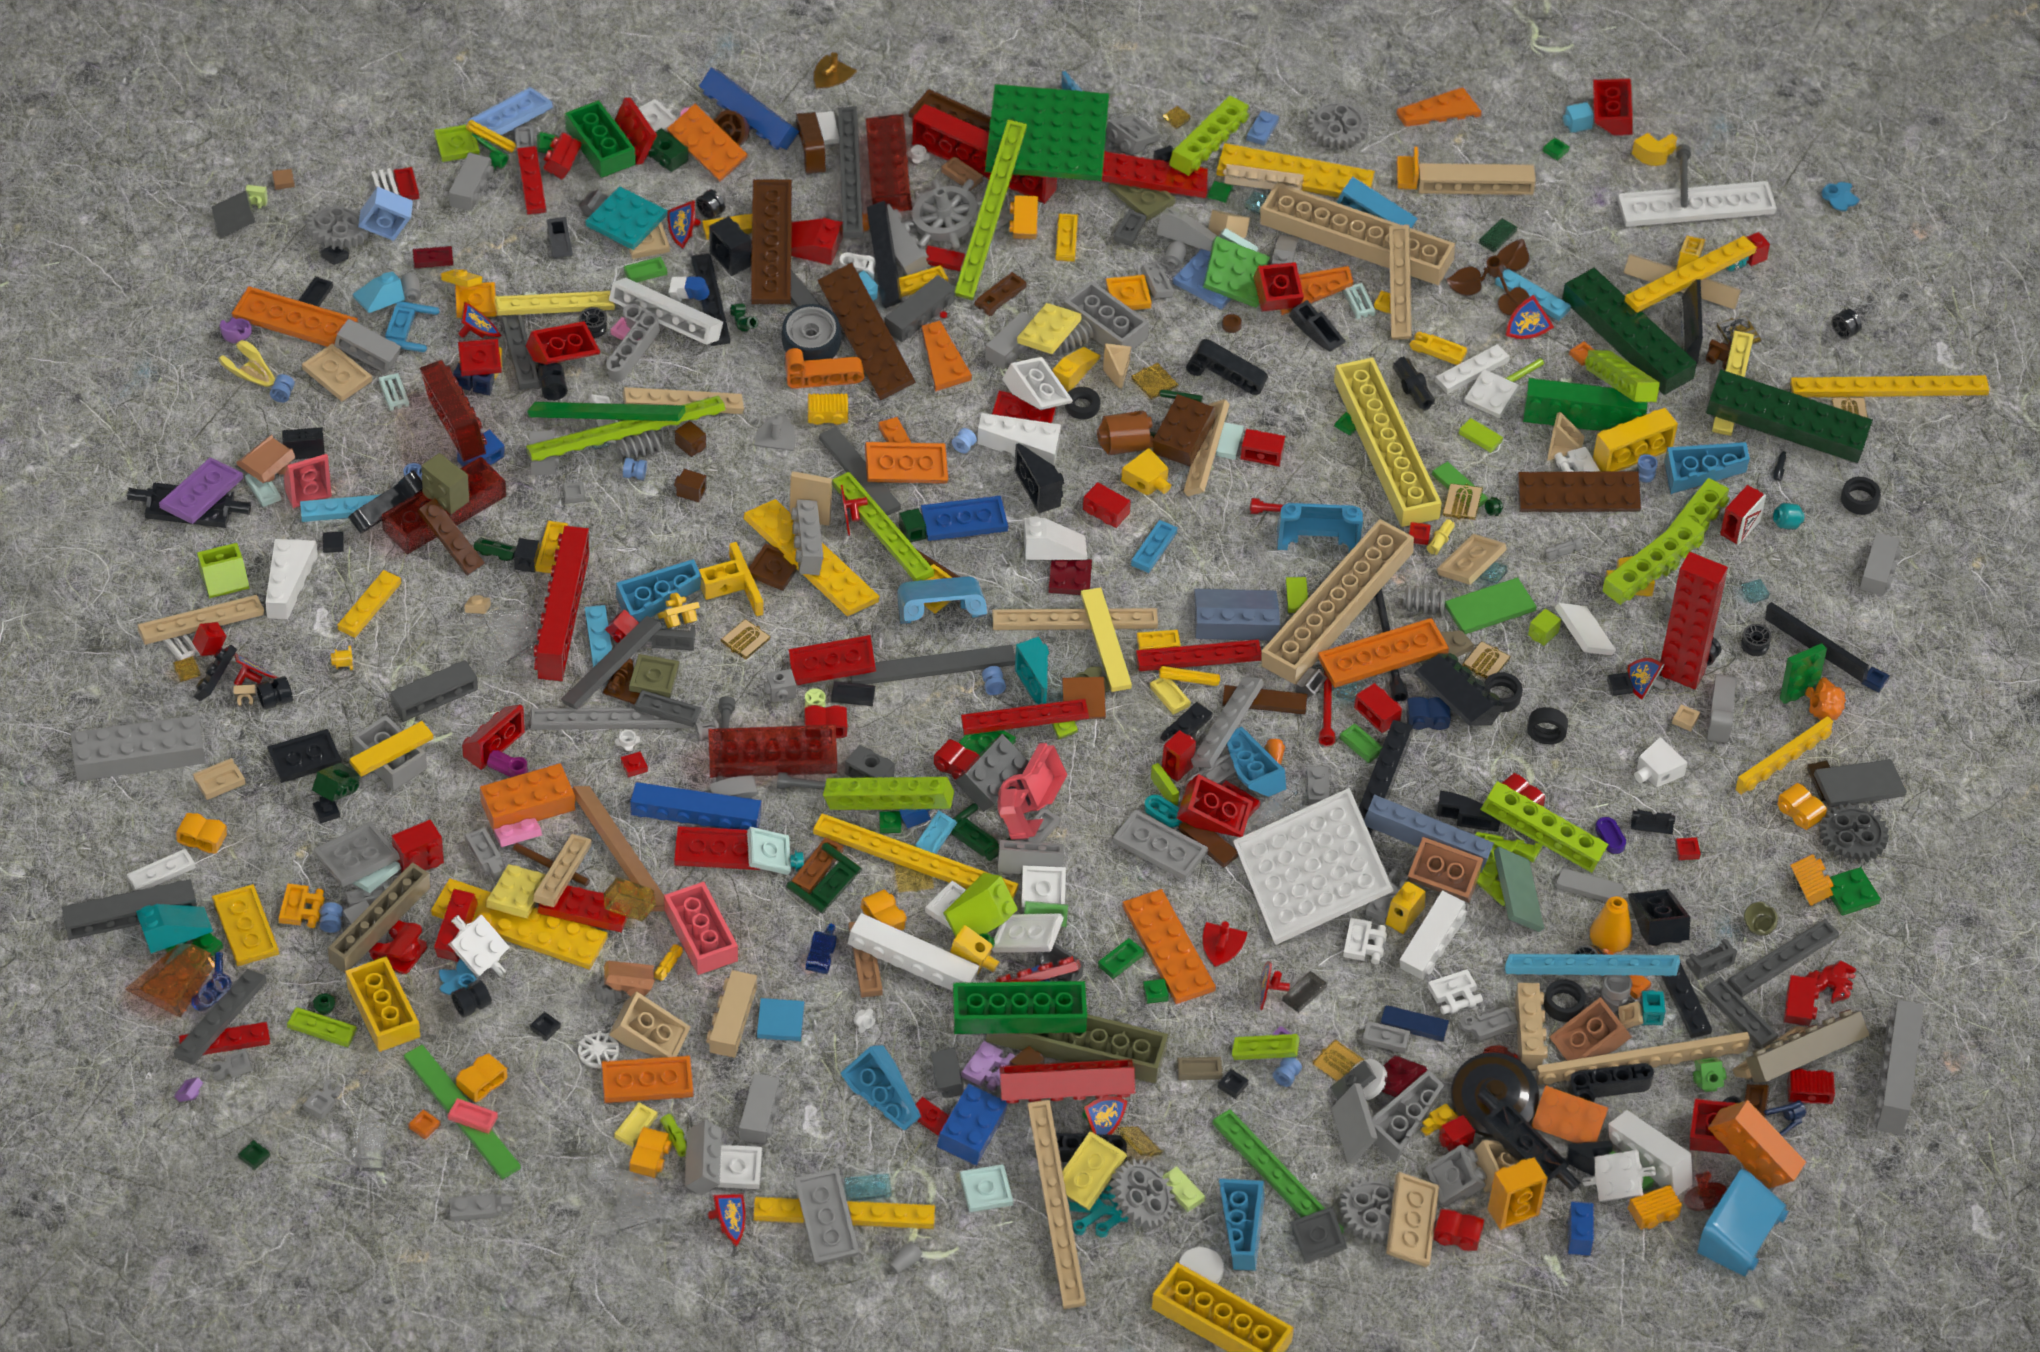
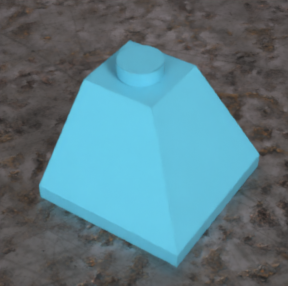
M393 271L383 273L353 293V297L368 313L405 300L401 279Z

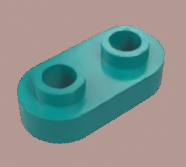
M1150 795L1146 798L1144 810L1148 815L1170 828L1177 827L1182 823L1181 820L1177 819L1179 812L1177 806L1159 795Z

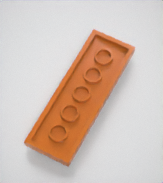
M248 286L232 312V317L235 319H245L252 325L326 347L332 343L335 345L336 336L348 319L358 322V318Z
M1429 618L1318 652V659L1332 685L1336 688L1433 658L1437 654H1446L1449 652V647L1433 619Z
M1162 889L1123 901L1122 907L1160 977L1165 979L1166 987L1175 1004L1215 992L1216 985Z

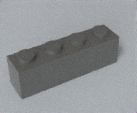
M939 275L934 277L885 317V325L890 334L900 342L912 337L919 328L926 325L930 319L938 316L945 307L950 306L954 302L955 286Z
M466 660L455 663L450 667L436 671L429 676L417 679L408 685L391 691V705L402 722H405L477 691V676Z

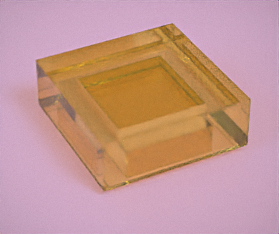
M1176 106L1165 113L1163 119L1178 129L1190 121L1191 115L1179 106Z
M193 656L173 662V667L180 682L200 676V670Z

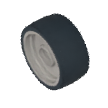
M805 304L792 309L785 317L782 325L781 336L784 351L786 353L790 349L798 348L803 352L804 361L833 359L839 351L841 343V328L838 318L831 310L818 304Z

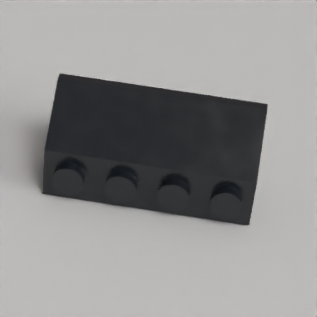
M1437 654L1414 672L1469 726L1492 725L1505 707L1499 701L1500 698L1486 688L1484 682L1476 679L1469 668L1462 666L1458 662L1459 659L1454 654Z

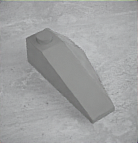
M1167 207L1162 212L1157 230L1158 235L1210 252L1213 240L1217 236L1175 207Z

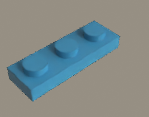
M1159 520L1131 560V566L1150 573L1177 534L1178 527Z

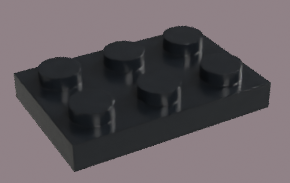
M328 729L267 746L268 754L281 783L342 763Z

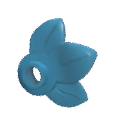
M1847 182L1827 184L1822 190L1823 198L1830 201L1831 206L1839 211H1847L1848 207L1860 202V199L1850 192L1852 184Z
M462 959L457 963L456 970H439V977L443 983L439 990L447 995H451V992L464 987L467 989L465 984L477 980L474 973Z

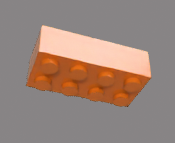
M561 763L480 786V801L493 832L494 829L501 828L504 825L515 824L524 819L535 818L536 821H541L575 811V794Z
M1748 1100L1720 1109L1708 1127L1729 1152L1743 1164L1744 1168L1768 1189L1794 1181L1806 1163Z

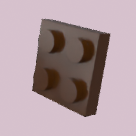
M765 543L750 565L749 571L753 579L784 591L796 573L797 566L795 564L792 565L783 557L784 554L778 548Z

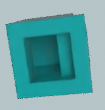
M1642 991L1640 1004H1642L1643 1024L1641 1025H1663L1666 1014L1664 991Z

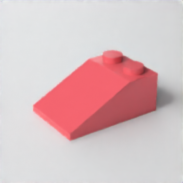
M327 454L287 465L284 475V487L293 508L301 506L300 501L321 500L332 497Z

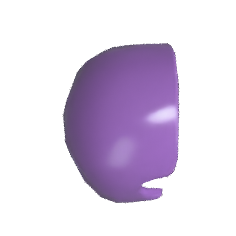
M231 317L228 323L222 320L219 325L223 338L232 344L238 343L241 340L245 341L252 332L249 321L245 319Z

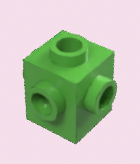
M1716 1057L1695 1060V1071H1693L1694 1083L1705 1092L1717 1091V1088L1724 1087L1726 1070L1722 1067V1061Z

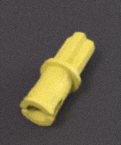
M1446 519L1440 529L1434 532V537L1427 546L1429 553L1434 554L1435 552V555H1437L1444 543L1448 542V536L1455 527L1454 522Z

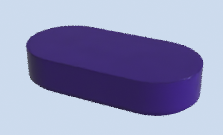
M1610 817L1599 818L1596 822L1595 831L1598 837L1608 844L1606 850L1612 854L1622 853L1625 850L1626 839L1616 821Z

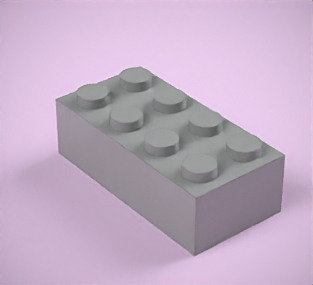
M1093 281L1088 282L1064 300V308L1081 313V319L1087 320L1092 328L1093 339L1104 347L1105 343L1130 346L1132 351L1148 338L1149 322Z

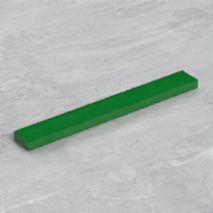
M534 402L528 409V417L679 421L686 410L685 405Z

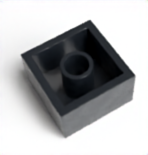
M728 216L709 225V251L731 276L751 267L752 240L748 234L741 230L739 224Z

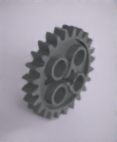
M1850 803L1847 804V808L1839 804L1838 810L1832 807L1831 813L1826 812L1825 817L1822 818L1819 838L1823 839L1822 845H1828L1827 852L1834 851L1833 857L1841 855V861L1849 858V863H1852L1853 859H1856L1858 864L1861 863V859L1869 862L1870 857L1876 859L1877 854L1882 855L1883 849H1886L1889 838V828L1885 827L1886 821H1880L1881 815L1874 816V809L1868 812L1866 805L1863 809H1860L1858 803L1855 805V808Z

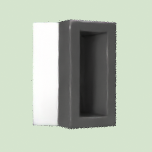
M599 189L590 191L580 205V209L587 217H590L608 196L602 194Z
M1309 667L1296 684L1295 692L1308 694L1307 698L1313 696L1327 677L1320 669L1314 670Z

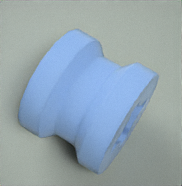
M962 428L958 432V436L953 438L952 446L958 452L966 454L971 449V446L976 443L977 437L971 430Z

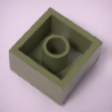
M440 452L421 465L422 491L427 498H436L442 508L450 514H453L469 502L468 474Z

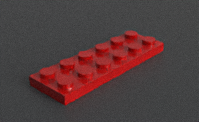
M1104 151L1102 181L1206 199L1208 168L1199 167L1197 171L1194 170L1188 176L1169 166L1170 162Z

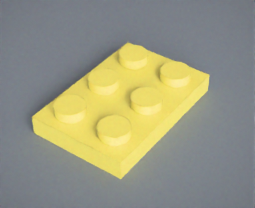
M1046 303L1019 334L1017 342L1018 344L1053 354L1082 320L1081 313Z
M508 864L487 899L486 907L528 918L537 903L533 901L534 894L546 874Z
M1090 1131L1062 1171L1067 1197L1090 1210L1111 1180L1112 1174L1116 1172L1115 1169L1122 1164L1127 1154Z

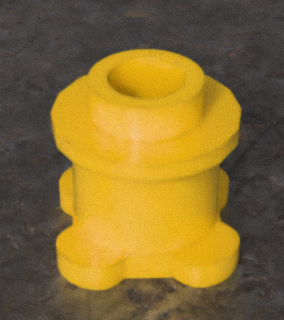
M351 645L348 646V650L337 651V649H334L335 653H331V665H336V670L338 667L350 666V670H353Z

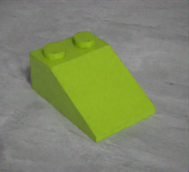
M983 873L943 914L956 937L964 925L978 935L988 933L1005 923L1018 908L1002 876Z

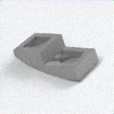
M753 775L728 778L709 784L711 792L714 794L750 798L759 794Z

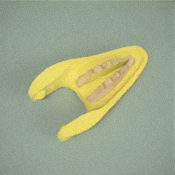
M241 340L236 344L238 350L249 359L240 369L224 355L218 358L224 368L239 378L264 387H270L274 384V375L265 364L258 350L247 341Z

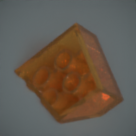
M178 944L127 986L125 990L181 1018L216 963L211 953L193 944Z

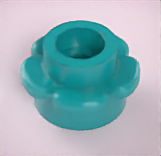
M797 850L794 851V854L790 855L791 867H795V871H798L797 869H801L804 865L803 852H797Z

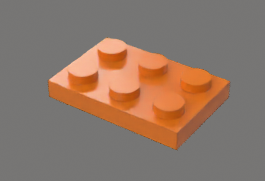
M1545 1085L1531 1126L1534 1129L1574 1143L1597 1142L1609 1108Z

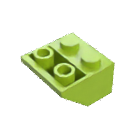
M237 543L197 552L199 571L209 599L250 589L243 558Z

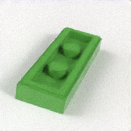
M1448 461L1432 471V476L1448 490L1450 484L1463 485L1465 489L1469 488L1466 486L1476 487ZM1459 488L1455 496L1460 499L1463 488ZM1467 489L1468 494L1471 495L1467 496L1465 505L1470 508L1473 492L1472 489ZM1482 492L1477 508L1484 505L1488 500V497ZM1462 493L1460 501L1464 504L1466 495Z

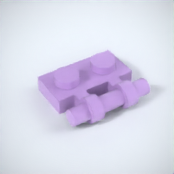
M983 1041L963 1069L962 1077L979 1086L986 1080L988 1081L987 1088L993 1091L996 1086L1000 1085L999 1066L1010 1065V1060L1015 1055L1009 1053L1006 1058H1001L1003 1050ZM995 1066L998 1067L996 1072H991Z

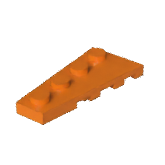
M1464 87L1398 108L1396 115L1407 127L1429 124L1433 120L1446 122L1448 118L1457 117L1458 120H1461L1471 115H1474V118L1481 117L1482 111Z
M1349 266L1299 274L1304 294L1302 303L1306 300L1313 303L1353 286ZM1292 309L1280 310L1281 316L1291 312Z
M941 321L923 325L922 335L928 354L935 391L971 381L972 374Z

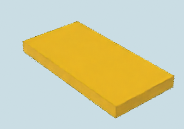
M254 884L212 896L214 907L237 967L279 955L278 946Z

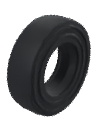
M1076 387L1068 392L1073 401L1064 406L1070 416L1077 419H1089L1098 413L1101 401L1095 390L1088 387ZM1086 399L1090 402V405L1079 407L1075 404V401Z

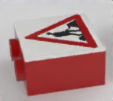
M1746 485L1725 508L1720 535L1739 545L1760 522L1766 495Z

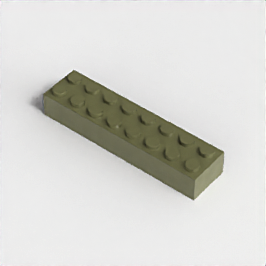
M1087 1014L1086 1033L986 1034V1042L1021 1051L1030 1046L1033 1050L1039 1051L1042 1056L1065 1062L1132 1059L1135 1079L1156 1084L1167 1050L1168 1034Z

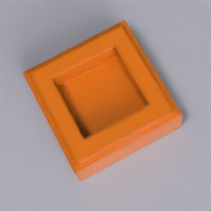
M1584 341L1572 348L1569 355L1584 366L1588 350L1594 349Z
M423 1109L408 1125L409 1129L426 1140L440 1126V1121Z

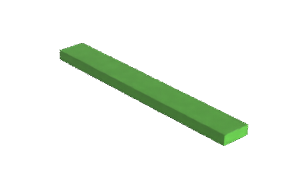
M423 1044L404 1054V1060L448 1114L457 1098L469 1102ZM456 1123L501 1180L521 1169L519 1162L492 1129L487 1134Z
M1231 1109L1213 1119L1212 1124L1301 1218L1325 1209ZM1339 1223V1226H1340L1341 1231H1342V1234H1343V1233H1344V1228H1343V1227L1340 1225V1223Z

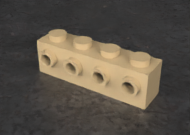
M732 970L730 977L725 978L723 985L725 993L724 996L720 995L719 1011L714 1013L712 1020L714 1027L707 1034L706 1043H709L710 1053L736 1057L757 990V975Z
M1518 983L1515 994V1009L1518 1022L1519 1061L1525 1064L1529 1070H1536L1538 1065L1543 1064V1059H1547L1548 1054L1547 1046L1543 1044V1041H1546V1028H1542V1023L1545 1022V1010H1541V1005L1544 1004V992H1540L1539 983Z

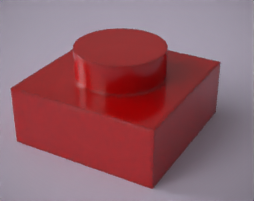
M1411 522L1409 535L1414 537L1415 544L1428 545L1431 525Z
M641 751L621 757V764L628 778L648 772V766Z
M1697 837L1676 838L1675 846L1678 860L1700 859L1701 853Z

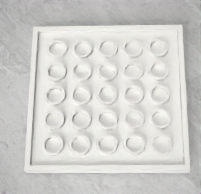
M1350 788L1233 841L1276 945L1394 891Z

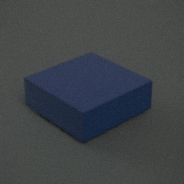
M1871 666L1868 670L1867 679L1863 683L1861 682V684L1880 693L1888 682L1890 675Z

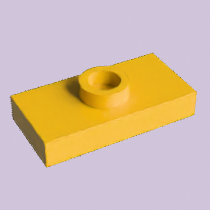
M453 269L441 273V280L468 288L481 284L482 276L469 273L465 269Z
M1178 629L1139 632L1136 635L1139 650L1181 646Z

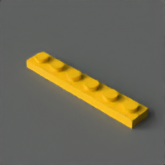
M1828 716L1747 770L1738 777L1735 790L1741 795L1748 790H1753L1759 782L1769 779L1772 773L1782 770L1790 761L1797 760L1803 752L1813 749L1822 739L1826 740L1829 738L1834 721Z

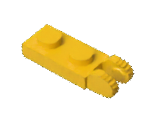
M1420 331L1416 332L1415 340H1411L1409 347L1416 352H1423L1455 365L1461 364L1467 354V347Z

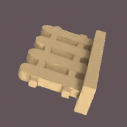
M1227 164L1226 169L1223 171V174H1225V184L1272 190L1276 183H1280L1302 191L1304 177L1302 174Z

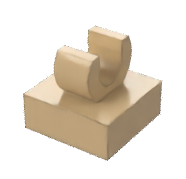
M255 685L233 686L234 696L238 697V705L242 706V699L248 698L250 706H252L254 703L252 696H256Z

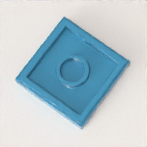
M761 998L757 1038L801 1041L805 1001Z

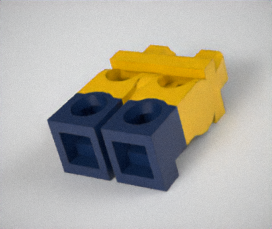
M499 347L502 368V348ZM459 361L453 372V387L471 391L473 387V392L490 396L492 386L499 373L461 376Z

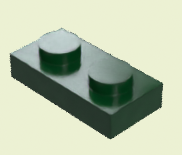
M480 537L474 542L473 548L475 551H479L481 555L498 556L500 560L510 561L514 559L517 546Z

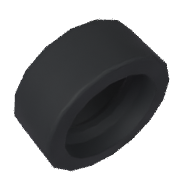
M1860 476L1853 477L1846 481L1843 486L1841 502L1849 512L1858 515L1870 514L1879 505L1881 489L1872 479ZM1856 490L1864 491L1871 495L1872 499L1859 501L1854 499L1850 492Z
M1497 672L1485 679L1484 683L1489 691L1496 686H1503L1509 688L1514 693L1512 697L1500 698L1499 701L1505 705L1501 712L1512 711L1520 704L1523 689L1522 683L1517 677L1509 673Z
M1537 708L1529 716L1527 733L1533 740L1542 744L1552 745L1560 743L1567 735L1568 718L1563 712L1554 708ZM1550 723L1557 726L1558 728L1546 729L1539 726L1538 724Z
M1566 979L1557 980L1546 989L1543 1005L1551 1018L1561 1022H1569L1584 1010L1586 994L1584 989L1574 981ZM1562 993L1569 994L1578 1003L1572 1008H1563L1556 1005L1552 997Z

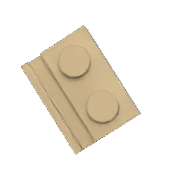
M232 758L193 774L194 781L197 782L206 800L246 784L244 776L237 765L234 764Z

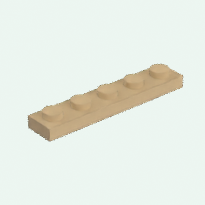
M571 834L536 890L534 902L551 907L555 906L590 849L592 839Z

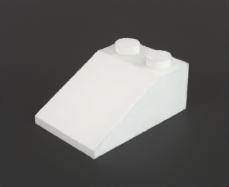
M1042 357L1011 363L1002 379L1013 395L1040 410L1069 404L1073 401Z
M1036 516L1024 518L1026 560H1087L1084 535L1046 518Z

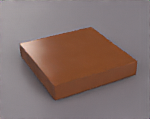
M1104 677L1062 678L1063 701L1086 699L1089 719L1106 718Z

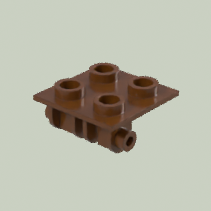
M631 658L612 675L603 694L635 705L640 693L629 691L630 681L635 668Z

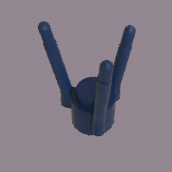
M1800 1100L1788 1105L1764 1110L1766 1116L1783 1112L1786 1120L1792 1121L1791 1124L1779 1132L1781 1136L1785 1135L1796 1125L1801 1124V1118L1806 1116V1108Z

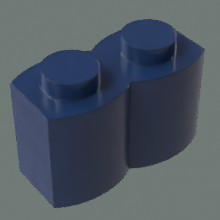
M1411 697L1407 699V724L1413 725V729L1431 728L1443 730L1449 728L1451 721L1450 707L1440 697L1429 699Z

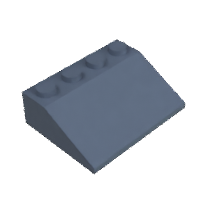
M1194 589L1196 639L1271 641L1279 632L1280 614L1277 591Z

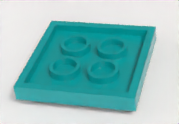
M619 186L585 221L586 227L634 250L667 216V210Z

